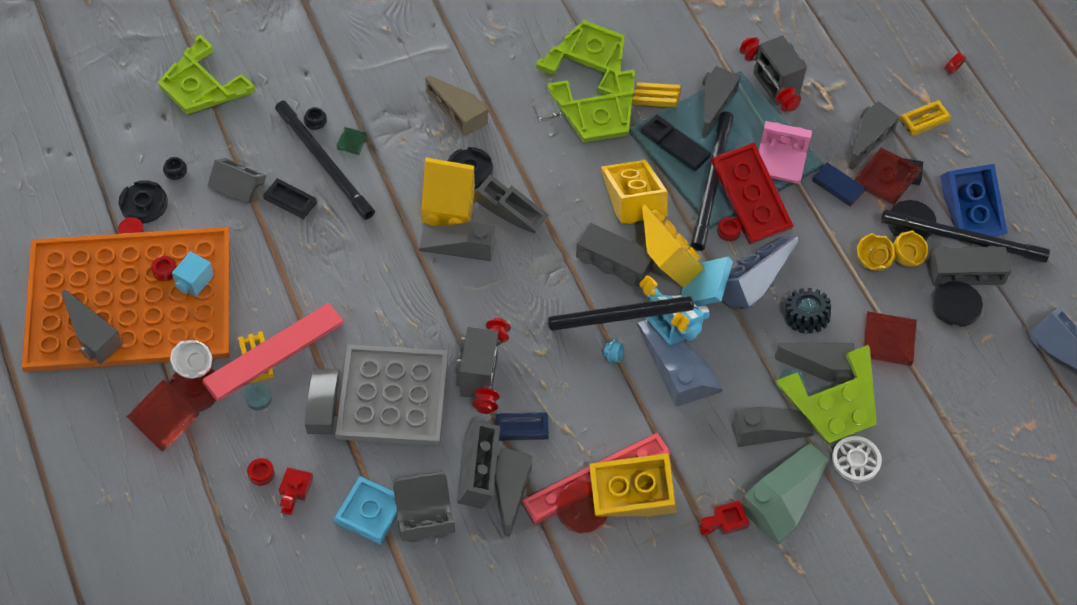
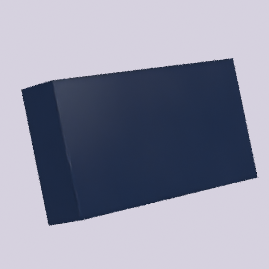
M828 162L813 177L814 183L850 207L865 191L864 186Z
M548 412L496 414V425L500 426L499 441L549 439Z

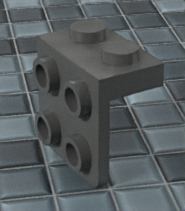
M444 472L394 480L393 488L402 541L419 542L423 538L431 536L444 538L449 536L450 533L456 532L451 513L447 477Z

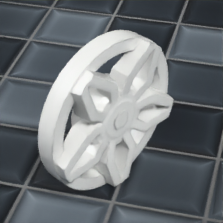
M850 436L842 439L837 443L832 453L834 470L844 479L857 484L874 478L879 472L882 463L881 454L876 445L870 440L859 436ZM856 442L861 444L857 446V448H854V446H852L849 443ZM840 449L842 457L837 460V452ZM870 450L874 453L876 461L868 457ZM842 462L847 463V465L840 466L839 464H841ZM849 468H851L850 474L845 472ZM854 470H859L860 475L856 476ZM865 471L871 472L870 474L864 476Z

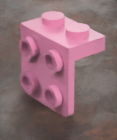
M765 122L759 153L772 179L795 184L801 182L812 134L811 130L782 125L776 122Z

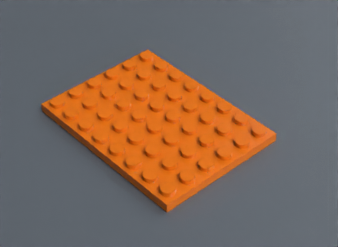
M229 227L31 239L22 354L23 372L170 362L171 351L179 342L197 340L209 347L212 359L230 358ZM191 251L211 262L214 276L195 297L189 293L184 294L179 291L175 286L174 278L169 281L155 279L151 270L152 262L160 256H169L175 260L178 266ZM63 290L68 291L119 332L123 345L101 365L93 358L88 360L80 352L81 345L61 294Z

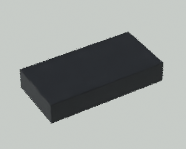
M676 128L660 142L662 149L695 172L711 158V152Z
M278 178L263 194L264 200L303 220L317 204V198Z

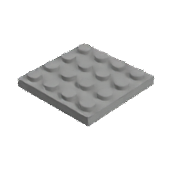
M347 344L335 433L336 440L440 446L448 350Z

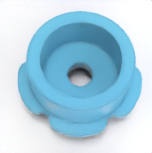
M613 339V341L605 345L604 357L611 364L613 362L620 363L624 355V344L618 342L617 339Z

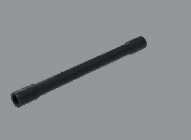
M285 100L278 102L275 106L277 113L289 124L352 202L353 207L364 220L370 219L375 214L373 207L356 190L299 120L290 105Z
M725 111L720 114L712 157L725 153L734 115L730 112ZM710 163L698 220L690 245L696 251H703L705 249L709 221L719 181L712 163Z
M884 209L881 217V223L909 228L983 247H1006L1008 253L1044 263L1048 261L1050 249L1022 244L939 224Z

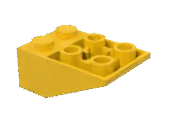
M644 204L642 210L647 253L660 269L684 288L704 269L703 265L698 261L701 256L692 247L689 248V242L680 233L676 235L677 228L668 219L663 221L665 217L656 208L652 211Z

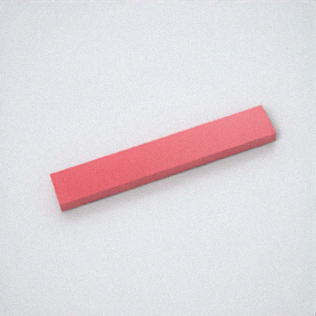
M327 303L205 377L203 384L216 401L219 402L342 326L343 319Z
M655 433L599 462L669 453L670 457L671 452L659 434ZM590 466L521 501L523 508L534 525L593 496Z

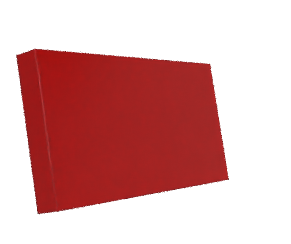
M755 142L712 157L710 161L742 226L749 245L794 227Z

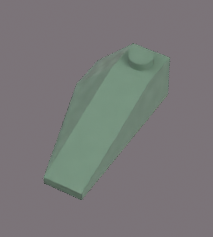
M808 443L762 478L743 496L741 505L746 516L779 545L796 529L829 459L815 446Z

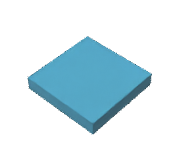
M729 257L702 262L701 264L704 269L682 289L681 295L692 296L696 306L721 302L733 264Z
M359 476L334 517V523L382 545L398 517L394 492Z

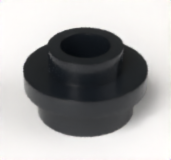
M312 107L306 111L304 123L310 129H320L326 125L327 115L321 108Z
M171 157L164 163V175L172 180L180 179L187 173V165L182 159Z

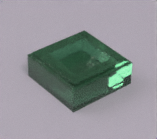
M344 127L337 142V150L359 155L366 141L367 133Z

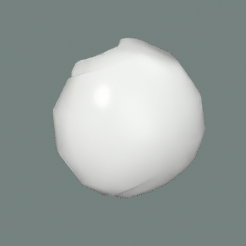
M197 340L181 341L171 351L170 362L173 369L180 376L194 379L204 376L210 370L213 357L209 347Z

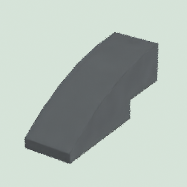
M491 174L475 192V201L509 223L532 233H535L549 216L512 185L508 189Z
M313 369L305 417L307 434L333 435L339 369Z

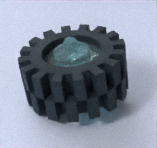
M801 288L799 293L796 291L792 292V296L789 295L786 301L787 324L792 326V329L795 331L800 328V333L808 330L809 334H812L813 329L817 332L821 331V327L825 329L831 317L830 298H827L825 293L820 295V290L818 289L812 292V288H808V291H804V288Z

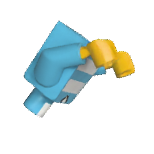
M648 275L639 283L640 287L643 288L644 294L650 298L649 302L686 296L663 295L656 288L658 286L656 281ZM694 303V310L645 318L669 345H673L684 340L693 341L701 333L703 321L709 318V309L705 305L696 306Z

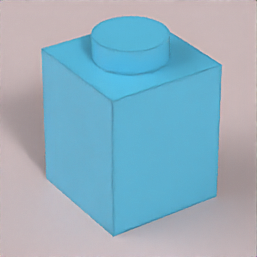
M190 251L175 268L172 275L175 286L179 291L196 297L213 278L214 273L211 262Z

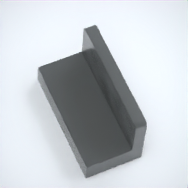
M227 158L217 159L213 164L208 187L242 202L250 203L255 186L264 184L267 175Z

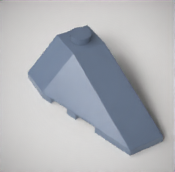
M798 236L779 237L757 249L756 255L737 260L738 265L730 271L722 301L730 307H742V309L753 307L756 301L766 293L799 241Z
M1058 307L1029 332L1032 335L1031 340L1039 349L1044 348L1046 352L1077 369V326Z
M647 319L637 322V326L675 407L722 392L723 389L713 369L685 340L669 345Z

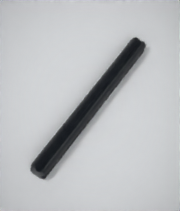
M684 296L555 315L548 318V326L550 330L555 331L694 310V300L692 296Z

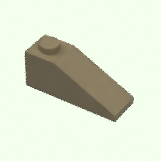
M430 75L425 77L426 92L464 136L488 124L489 109L484 101H480L470 92Z

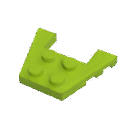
M583 20L564 37V40L558 46L550 49L546 57L540 58L537 61L536 69L555 76L563 59L567 58L605 73L598 86V93L602 95L616 94L618 91L614 74L615 72H621L625 35Z
M201 34L195 38L193 46L191 48L188 47L183 52L184 56L178 63L175 62L158 81L159 88L186 115L256 92L255 86L243 74L222 86L198 63L214 52L213 46Z
M635 69L615 72L614 79L618 93L579 100L572 99L568 80L548 83V92L583 143L629 135Z
M869 345L845 354L855 379L815 395H807L798 372L775 381L777 387L780 390L782 389L790 402L801 411L809 424L827 444L877 425Z

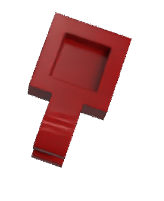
M287 467L279 487V495H283L280 502V507H282L281 513L292 515L297 499L305 501L313 480L312 473Z
M740 500L715 507L713 511L714 516L702 518V524L698 525L702 535H708L721 528L723 535L746 529L750 523Z

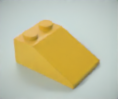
M426 157L421 202L422 223L430 226H445L471 222L475 209L474 166Z
M646 160L601 167V173L614 212L621 224H634L637 221L644 220L642 210L644 204L652 211L656 208L664 217H667L668 191Z
M669 453L589 464L595 516L652 517L677 513Z

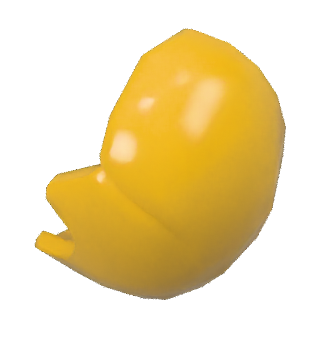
M914 231L902 232L896 237L893 244L895 246V260L897 263L905 267H916L925 262L928 255V244L922 236L914 233Z
M871 233L860 240L857 246V256L861 264L867 269L884 271V269L892 266L896 258L895 246L888 237Z

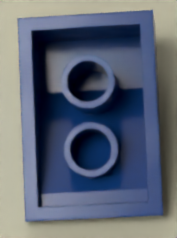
M995 164L952 170L940 175L944 199L956 228L989 236L1008 234Z

